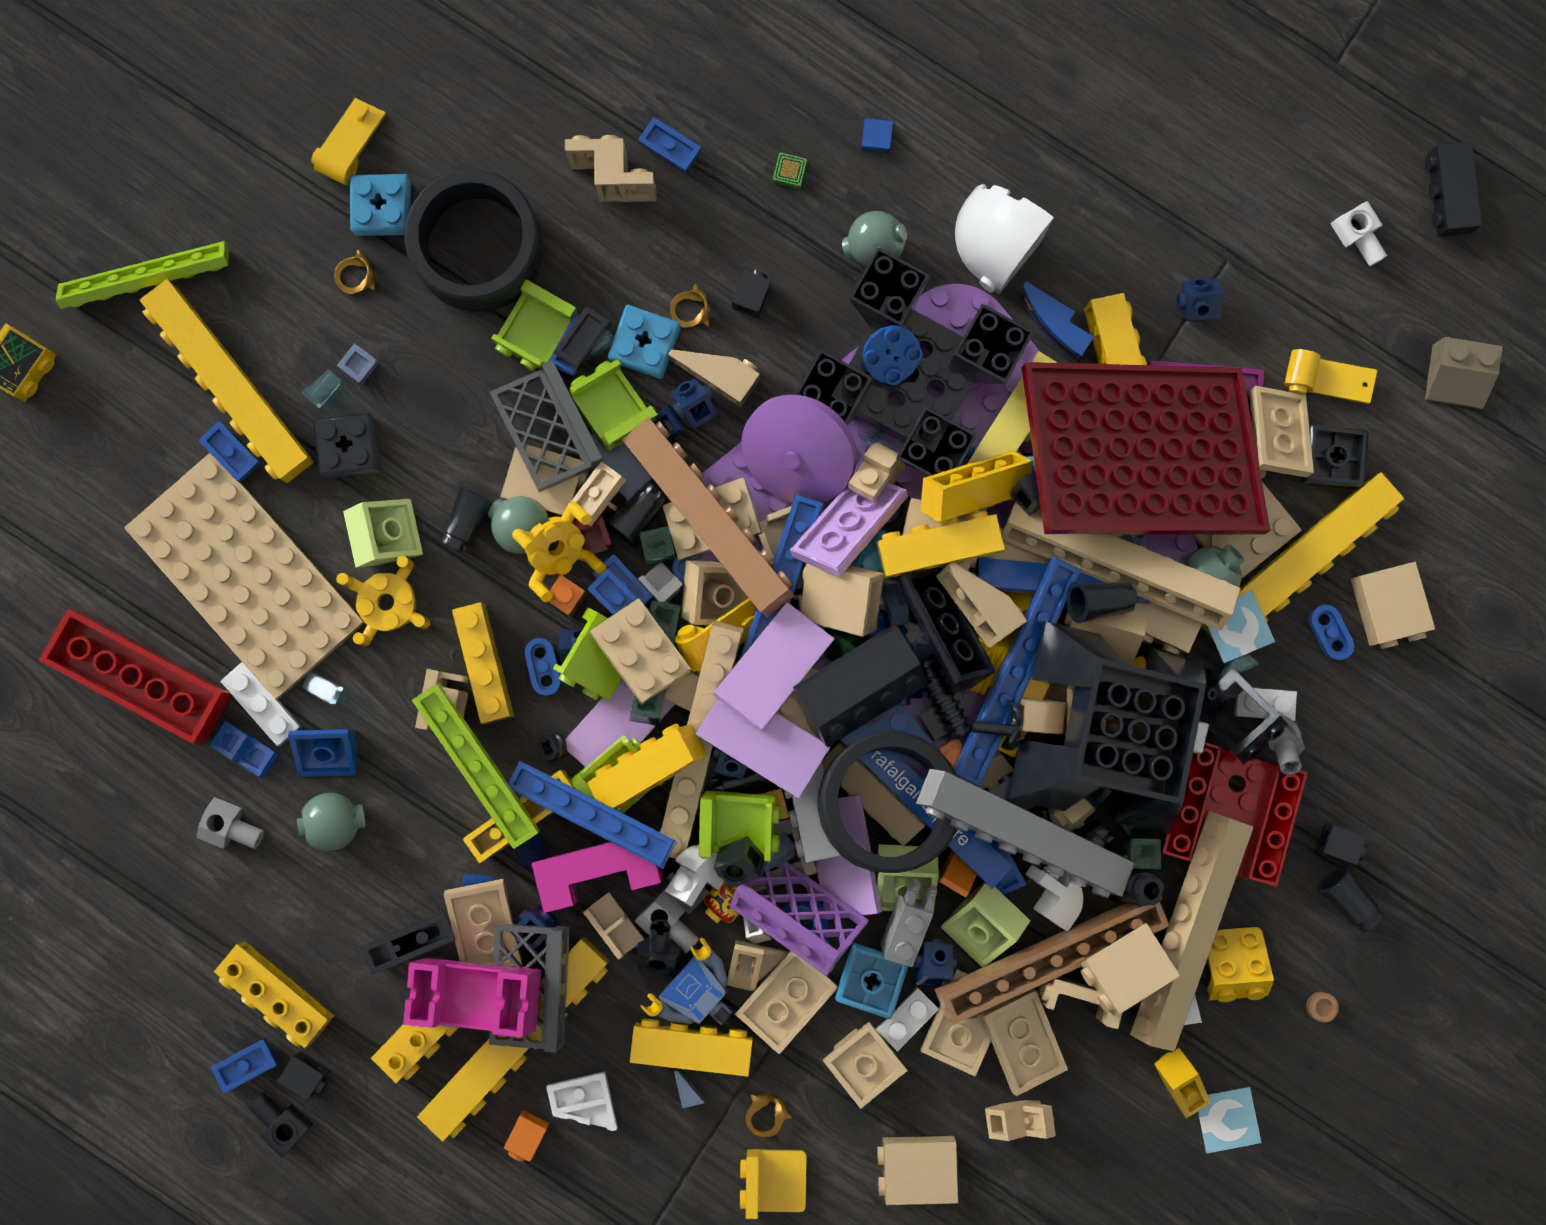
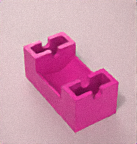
M612 842L552 856L532 863L544 913L570 907L579 902L575 885L577 882L627 870L631 890L658 884L664 880L661 867Z
M432 958L410 962L407 988H410L411 991L409 999L405 1002L403 1025L429 1028L439 1025L489 1030L492 1031L493 1035L522 1038L535 1032L537 1028L542 970Z

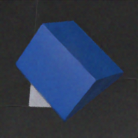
M301 730L288 732L299 777L357 775L358 730Z

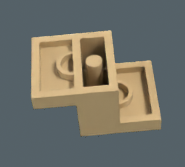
M578 135L572 137V139H565V152L571 169H594V185L600 202L657 201L653 172L639 168L628 172V156L623 138H618L615 135H604L601 139H590L588 136Z

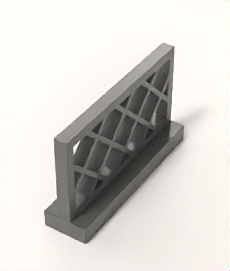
M552 360L542 364L541 370L489 392L539 493L589 470L593 473L602 461V456ZM538 380L541 381L544 387L541 396L526 392L529 384ZM508 393L519 396L514 408L502 405L499 397ZM523 398L538 402L534 414L519 410ZM543 404L555 408L556 414L553 421L538 416ZM516 415L531 420L527 432L514 429L513 422ZM535 422L550 426L546 439L531 434ZM555 428L567 432L569 437L565 445L550 441ZM519 437L524 438L522 443H521ZM528 440L543 444L539 457L526 453L525 447ZM571 442L573 443L575 448L570 447ZM548 446L563 451L558 463L543 459ZM568 452L579 456L583 464L570 468L564 466L563 462ZM531 461L536 462L535 467H533ZM541 464L556 469L552 478L543 482L540 481L537 473Z
M495 924L493 965H502L509 959L515 967L530 968L538 961L545 969V978L541 980L540 984L541 986L544 983V990L540 987V996L544 1000V1004L537 1017V1025L542 1029V1041L531 1040L528 1035L522 1037V1039H515L516 1037L512 1036L510 1038H501L498 1035H493L492 1031H490L489 1045L544 1049V1052L554 1053L564 1047L570 927ZM503 931L513 932L521 941L511 951L502 942ZM522 933H530V934L527 935L526 937H524V935H523ZM534 934H547L546 948L538 953L528 940ZM522 945L535 957L525 967L513 955ZM545 953H546V961L542 958V956H543ZM542 1013H543V1021H542V1020L540 1019V1017H539Z

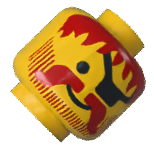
M724 881L719 890L712 887L709 890L710 893L704 898V903L708 907L705 913L716 923H719L720 920L732 923L739 916V913L730 907L734 893L739 885L730 888Z

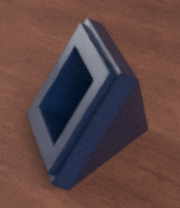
M667 405L658 413L654 424L656 425L659 421L671 434L667 438L671 442L684 430L683 422L670 405Z
M539 834L534 835L513 849L525 869L531 866L533 862L550 853V850Z

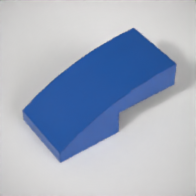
M228 721L224 722L209 745L260 778H265L280 754Z

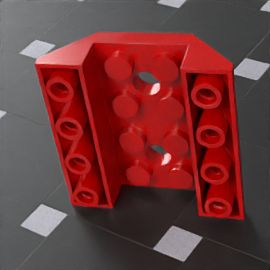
M1205 742L1201 754L1193 753L1183 806L1170 835L1166 834L1161 853L1191 862L1208 812L1211 811L1253 826L1237 876L1277 887L1308 772L1299 770L1295 774L1287 775L1281 772L1279 764H1272L1258 759L1247 761L1243 765L1231 751ZM1234 775L1239 776L1243 782V786L1238 792H1233L1228 785L1229 779Z

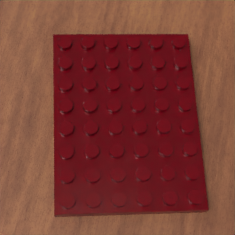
M1025 362L1021 367L1044 534L1265 535L1271 531L1242 368Z

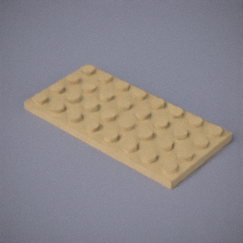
M210 453L124 527L276 700H279L365 623L242 483L237 482Z

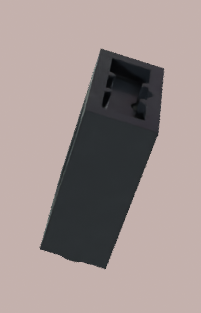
M1234 669L1212 687L1217 690V697L1214 700L1203 699L1200 721L1209 724L1208 729L1243 765L1247 761L1257 758L1262 752V748L1269 741L1279 738L1283 734L1284 728L1288 725L1283 717ZM1244 690L1269 717L1236 746L1211 719Z

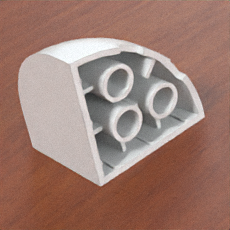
M982 184L973 190L958 214L955 225V241L963 263L980 280V285L989 292L995 291L997 294H1000L1039 246L1054 217L1024 197L1021 200H1016L1008 196L1010 194L1008 189L993 185L991 189H986L987 186Z

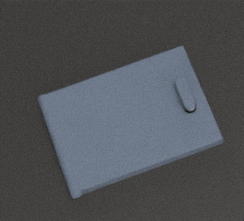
M591 435L595 444H598L596 446L602 456V462L626 479L618 490L626 501L638 489L640 490L647 482L653 479L625 443L606 452L595 435Z

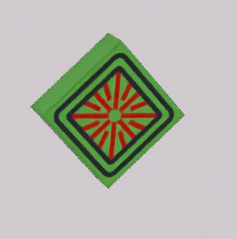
M779 152L773 183L800 189L807 159Z

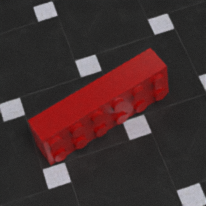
M67 609L39 659L42 663L192 744H204L232 695L221 686L82 611Z

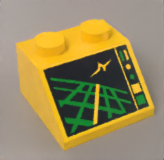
M5 323L0 330V389L25 402L27 398L35 394L38 382L43 375L52 369L57 354Z

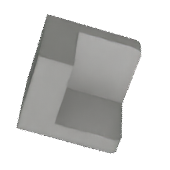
M661 562L648 574L638 578L663 607L684 587L682 582Z

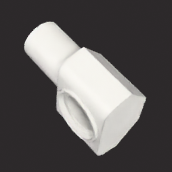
M1368 201L1330 223L1345 248L1356 244L1369 267L1388 256L1373 233L1383 225ZM1351 220L1357 221L1361 226V230L1355 229L1351 224Z

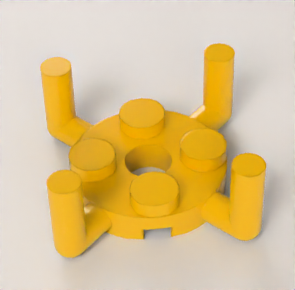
M574 501L567 505L562 517L548 518L550 521L543 525L541 523L537 524L530 532L515 529L512 533V537L527 553L529 563L535 568L529 581V587L543 602H549L553 597L552 593L542 584L546 574H567L577 559L585 561L597 574H602L607 569L606 565L591 551L582 549L585 538L572 522L576 518L583 525H588L592 517ZM559 540L558 547L553 551H548L550 544Z
M399 556L396 562L400 568L396 575L378 573L364 583L345 573L337 575L336 580L339 584L358 593L356 610L361 619L367 624L363 633L354 634V643L368 646L377 630L392 631L405 626L409 622L422 629H427L430 626L428 618L415 612V594L411 585L406 581L414 567V562L411 559ZM390 594L394 599V605L391 609L384 611L380 608L379 601L382 596Z

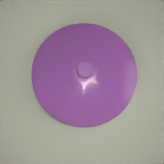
M782 395L771 398L753 412L743 430L742 453L749 471L764 489L782 500L793 503L797 494L821 503L829 501L843 491L855 471L857 450L850 429L835 411L815 399L801 395Z

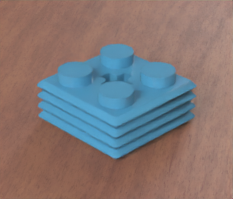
M351 175L350 230L355 236L404 235L405 222L411 208V181L407 175ZM383 200L386 204H383L381 210H378L375 205Z
M626 305L608 353L609 361L613 362L618 359L621 362V366L662 379L670 360L668 354L671 349L673 350L681 329L680 323L637 307ZM644 336H647L651 344H645L644 348H641L638 339H643Z
M853 943L835 999L837 1002L891 1019L909 966L886 960L881 951ZM872 973H875L877 980L880 982L878 985L873 984L872 988H868L864 978L865 976L870 977Z

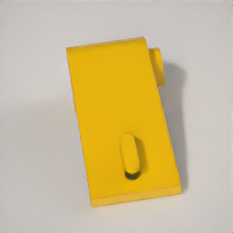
M355 98L322 147L314 151L311 162L314 164V171L341 184L349 185L350 176L356 175L358 169L359 154L386 116V113Z
M1296 349L1291 351L1284 385L1292 393L1306 395L1308 392L1370 404L1377 370L1320 359V355L1316 352Z
M748 598L716 621L744 628L742 644L747 640L757 607ZM713 623L704 629L699 626L686 625L678 631L675 637V643L692 672L701 671Z

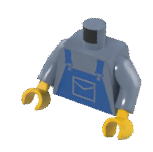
M700 938L703 944L701 949L695 950L693 946H690L694 956L660 994L659 999L661 1001L653 994L647 995L653 1003L649 1007L641 1005V1008L649 1016L657 1015L668 1021L683 1024H692L694 1022L700 1024L709 1014L722 1025L731 1015L732 1011L720 1001L727 993L726 985L728 982L723 961L710 949L704 938Z

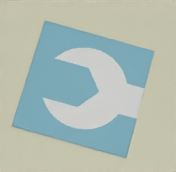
M1253 590L1237 597L1233 614L1221 631L1208 626L1224 663L1275 642Z
M1250 1087L1208 1095L1211 1104L1198 1111L1206 1154L1261 1143Z

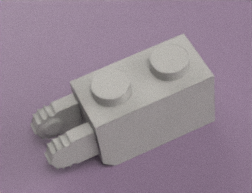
M915 879L910 881L905 895L901 894L898 897L880 942V947L886 960L910 967L914 965L933 916L931 908L937 895V886L929 885L923 899H916L920 889V881Z

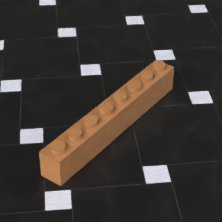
M647 417L623 437L622 441L757 609L766 618L770 617L795 596L789 589L793 585L792 582L782 571L777 574L773 570L771 565L775 562L764 549L759 552L753 544L757 541L747 527L743 530L738 527L735 522L739 518L729 505L726 508L720 505L718 501L722 498L721 495L711 484L708 487L703 484L701 479L705 476L694 463L689 466L685 462L684 458L688 455L677 442L672 445L667 440L671 434L659 421L655 425Z
M1160 902L1147 906L1124 903L1071 927L1068 932H1060L934 990L945 1017L953 1024H956L1081 967V962L1147 923L1153 934L1169 927Z

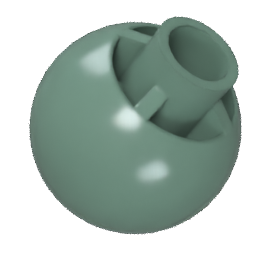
M866 212L853 222L848 237L843 238V252L849 260L855 259L864 267H867L877 247L899 258L904 250L907 231L902 223L887 212Z
M514 496L506 500L498 499L491 505L488 512L489 518L492 519L491 528L495 540L503 549L515 554H527L524 548L512 537L515 529L530 532L537 524L541 523L543 525L550 521L545 508L538 501L526 496Z
M1227 544L1223 549L1217 546H1206L1194 551L1186 559L1184 565L1239 587L1242 579L1240 565L1245 559L1230 544Z
M328 792L313 797L303 807L301 811L302 818L296 819L299 836L305 835L306 842L310 846L326 852L344 848L354 839L358 829L365 828L362 804L354 806L347 797L338 793Z

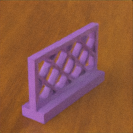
M787 861L776 866L783 871L784 877H770L769 870L766 872L761 870L759 878L741 884L734 893L730 907L826 977L869 921ZM786 884L788 894L774 895L772 885ZM792 884L803 885L806 887L808 894H794ZM753 885H766L768 895H759L751 887ZM809 901L812 912H798L796 902ZM816 901L827 902L830 904L832 911L818 912ZM776 902H790L792 912L784 913L776 907ZM840 918H849L858 925L855 929H842ZM814 919L816 930H808L801 925L800 920ZM820 919H834L836 929L822 930ZM824 937H838L840 947L837 950L825 942Z

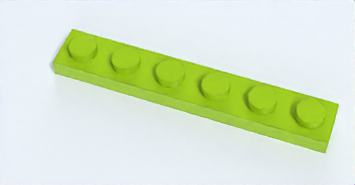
M225 241L61 283L57 287L56 302L60 309L76 308L87 302L107 300L114 295L126 292L134 293L141 288L152 285L158 286L166 279L169 281L179 278L187 279L198 273L218 271L228 266L229 249Z
M436 683L412 699V702L512 848L515 849L538 834L539 828L440 683Z

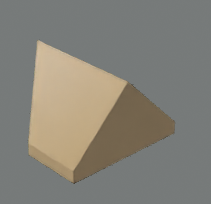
M736 940L727 986L755 991L756 986L774 970L789 951Z

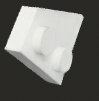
M606 1071L546 1086L553 1116L573 1119L587 1125L593 1124L605 1127L611 1131L617 1130L618 1126Z

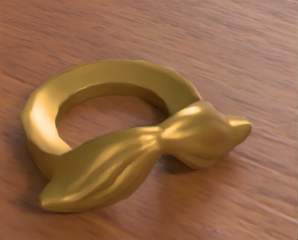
M357 250L356 256L339 262L335 268V282L344 293L352 295L367 289L375 290L374 271L370 267L369 259L360 250ZM350 266H366V278L363 279L359 286L349 288L343 285L341 274L345 268Z
M697 284L693 286L692 290L677 294L673 298L670 305L672 319L679 322L680 327L693 328L701 324L709 326L711 308L707 302V295L699 289ZM683 300L704 301L705 307L692 321H682L675 313L677 304Z
M770 1093L752 1094L753 1102L745 1115L748 1128L754 1135L759 1137L776 1135L782 1128L785 1120L792 1118V1115L787 1111L785 1103ZM770 1102H774L776 1104L774 1127L768 1131L758 1130L752 1123L753 1114L762 1107L767 1106Z

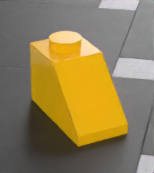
M1180 1048L1164 1054L1159 1061L1154 1063L1162 1081L1186 1119L1211 1104L1199 1074Z

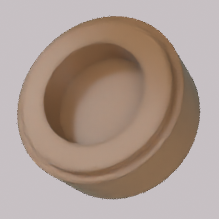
M1326 992L1313 993L1306 1003L1308 1014L1316 1021L1322 1023L1330 1022L1338 1014L1339 1006L1337 1000Z

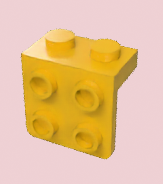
M1258 927L1217 930L1207 958L1211 973V979L1207 988L1209 1000L1230 1002L1236 998L1248 997L1250 1000H1259L1268 996L1274 978L1262 930Z
M747 1149V1160H741L740 1178H746V1190H740V1209H746V1219H758V1212H803L806 1208V1153L802 1150Z

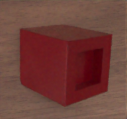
M602 513L592 526L583 525L579 520L573 521L585 538L583 545L585 550L591 551L595 555L614 548Z

